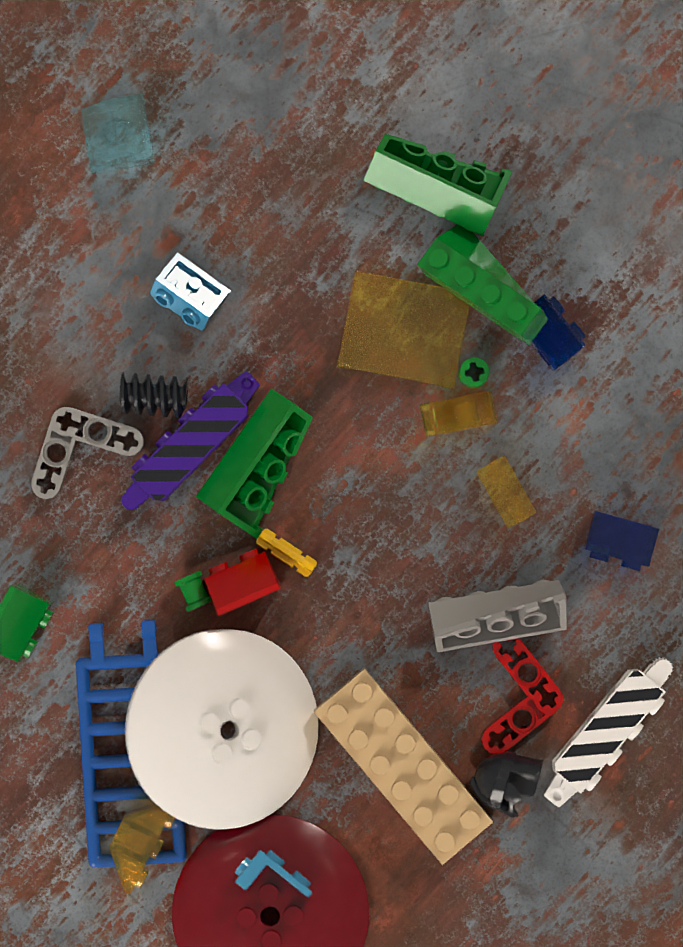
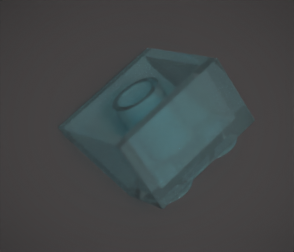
M143 93L110 98L81 109L91 174L156 164L146 99Z

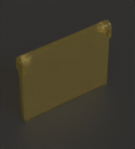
M355 271L337 367L453 389L456 384L455 378L469 305L443 287Z

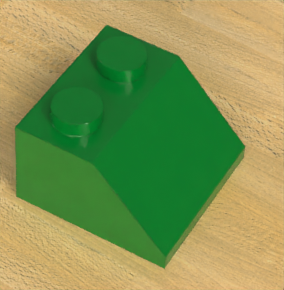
M19 584L10 585L0 604V655L16 662L22 661L23 657L30 658L38 644V641L34 639L39 628L45 630L54 614L53 611L49 610L53 604L51 601Z

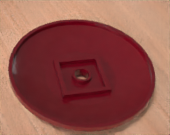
M270 814L250 825L231 829H217L197 846L185 863L175 887L172 902L173 933L177 947H364L369 925L368 894L356 862L335 837L316 824L289 815ZM260 850L265 854L271 850L285 861L282 868L290 875L297 871L311 882L308 889L313 893L309 898L306 897L268 865L246 891L235 882L239 877L235 871L246 857L253 860ZM269 906L275 907L280 913L279 920L274 924L263 922L260 914L264 908Z

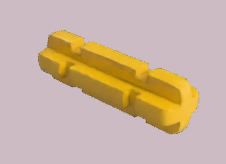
M265 528L257 538L256 544L264 550L270 549V554L291 568L296 566L298 568L297 572L308 577L317 565L316 560L308 555L306 557L302 556L301 550L283 538L278 540L275 538L277 534Z

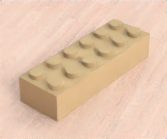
M365 667L314 709V713L442 865L493 823L488 813Z

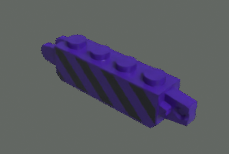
M245 371L228 385L223 383L218 387L214 384L201 397L205 402L196 411L191 407L178 420L181 426L173 434L167 431L155 443L158 449L150 457L144 454L131 467L135 471L131 476L135 482L121 496L122 500L120 501H122L121 505H123V508L125 507L126 510L130 509L132 511L133 509L137 510V508H140L139 505H143L150 497L155 501H165L248 418V407L246 404L260 387L258 381Z

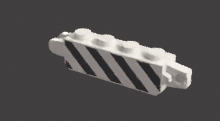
M663 657L655 658L653 663H650L643 672L638 669H628L553 758L552 767L555 775L543 793L549 801L560 807L577 791L581 794L585 789L591 791L601 779V775L598 774L606 763L611 766L623 752L620 746L627 738L632 741L642 730L644 725L640 722L648 713L654 715L663 705L665 700L662 696L666 691L661 686L669 678L668 675H671V672H673L670 660L667 661Z

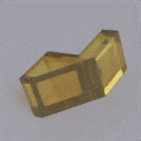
M492 391L420 404L426 437L498 423Z

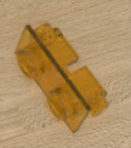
M505 455L476 471L507 528L537 513Z

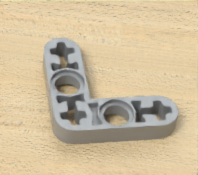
M71 407L59 408L51 418L31 483L33 492L36 496L43 499L55 498L60 493L77 441L124 456H135L144 447L145 440L143 434L134 427ZM67 412L72 413L71 419L82 423L83 416L88 417L83 426V437L77 436L80 429L68 427L67 431H63V425L58 423L59 417H65ZM96 422H101L107 427V435L101 441H94L89 435V428ZM113 427H119L120 429L116 434L128 437L130 432L135 433L134 439L138 441L137 447L131 446L130 450L126 451L124 450L125 444L115 440L114 447L108 446L113 437ZM56 443L63 445L66 450L64 460L58 463L52 462L48 457V449ZM44 463L51 467L62 468L60 475L53 472L51 482L55 483L56 486L54 490L49 489L46 494L42 493L43 487L38 485V481L46 479L49 470H42Z

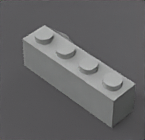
M539 580L532 585L520 587L506 586L501 590L486 593L476 591L468 596L458 598L443 597L435 602L428 603L437 652L567 630L566 596L559 580Z

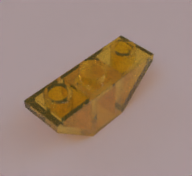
M156 803L127 812L109 846L123 890L129 895L134 886L141 889L149 873L148 870L144 869V866L149 857L156 858L164 842L158 839L163 827L170 830L175 820V817L165 812Z

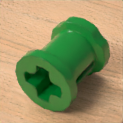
M478 357L466 359L458 371L460 382L468 388L482 386L489 376L487 363ZM470 364H474L476 369H482L483 374L478 376L477 382H473L472 377H466L465 372L470 369Z
M201 570L174 582L175 586L180 587L187 603L185 607L187 612L212 601L211 596H208L201 581Z

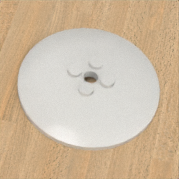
M214 629L184 637L162 651L151 662L140 677L132 693L127 711L125 735L128 757L133 772L146 794L154 803L168 814L188 824L209 829H231L262 820L283 806L293 796L312 764L317 746L319 726L318 716L314 713V709L317 707L312 689L306 676L292 657L282 648L259 635L234 629ZM226 721H232L235 725V733L233 737L225 740L220 734L221 726Z

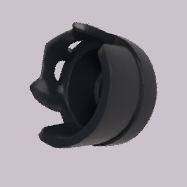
M509 751L488 756L477 766L475 776L470 781V788L474 795L487 807L499 810L511 818L518 817L515 804L521 801V795L530 797L535 794L543 760L516 755V753Z

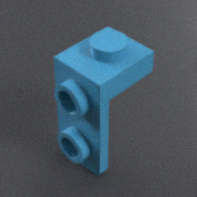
M260 850L253 860L246 857L235 871L239 876L235 882L246 891L268 865L306 897L309 898L313 893L308 889L311 882L297 871L290 875L282 868L285 861L271 850L267 854Z

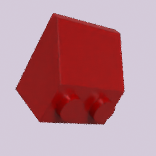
M256 548L240 555L239 559L241 562L229 567L227 562L208 569L211 576L204 578L218 616L281 588L266 551L259 554Z

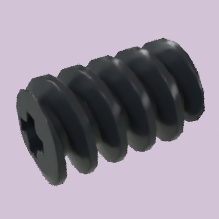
M122 372L119 401L123 414H128L132 405H134L136 415H142L145 406H147L149 416H155L160 407L163 417H168L173 408L176 418H181L187 407L189 378L186 377L183 386H179L177 377L173 376L170 384L166 385L164 376L160 375L157 383L153 384L151 375L147 374L144 382L140 383L137 373H134L130 382H127L125 374Z

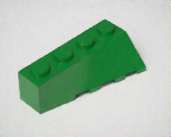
M385 134L375 151L363 181L374 185L378 189L396 195L408 203L424 208L438 217L454 222L468 231L483 236L513 171L503 168L500 173L486 169L487 163L474 160L471 165L455 160V154L442 151V153L434 154L427 152L426 145Z
M456 225L438 236L417 264L427 277L528 346L548 320L543 310L533 302L477 236L460 225Z
M270 389L196 497L257 539L262 530L259 524L264 513L269 514L274 504V501L271 500L278 483L283 484L288 474L286 465L289 458L296 456L313 417L281 394Z

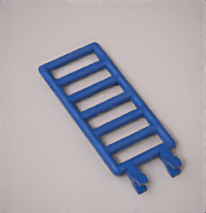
M156 619L141 621L144 654L105 656L104 623H91L88 625L91 657L79 658L76 661L88 863L92 868L184 862L187 858L185 822L172 815L171 817L100 822L98 816V802L150 799L142 786L97 789L95 769L132 766L128 754L95 756L93 736L125 734L126 721L92 723L91 703L130 701L135 687L90 690L89 670L148 667L160 654L157 649ZM172 830L173 850L101 854L100 835Z

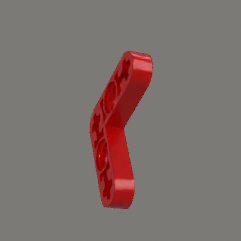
M520 638L513 639L515 644L512 648L518 656L522 651L527 656L518 660L512 668L508 665V662L513 661L511 656L506 652L500 654L498 651L502 647L500 642L492 643L494 655L526 696L488 725L482 732L481 743L485 750L491 754L504 753L558 711L563 703V694ZM525 663L533 664L537 670L536 677L530 682H524L518 676L519 667ZM542 677L547 680V683L541 684L545 691L548 693L555 691L556 693L553 698L555 704L551 707L548 704L540 705L539 702L542 700V695L537 689L534 690L533 694L528 691V688L536 686ZM521 709L527 710L531 715V722L525 728H518L513 723L514 713ZM507 720L509 727L517 735L511 738L510 733H507L502 738L503 746L499 748L497 745H492L490 747L488 745V742L491 740L489 733L492 731L496 734L501 733L506 729L501 723Z

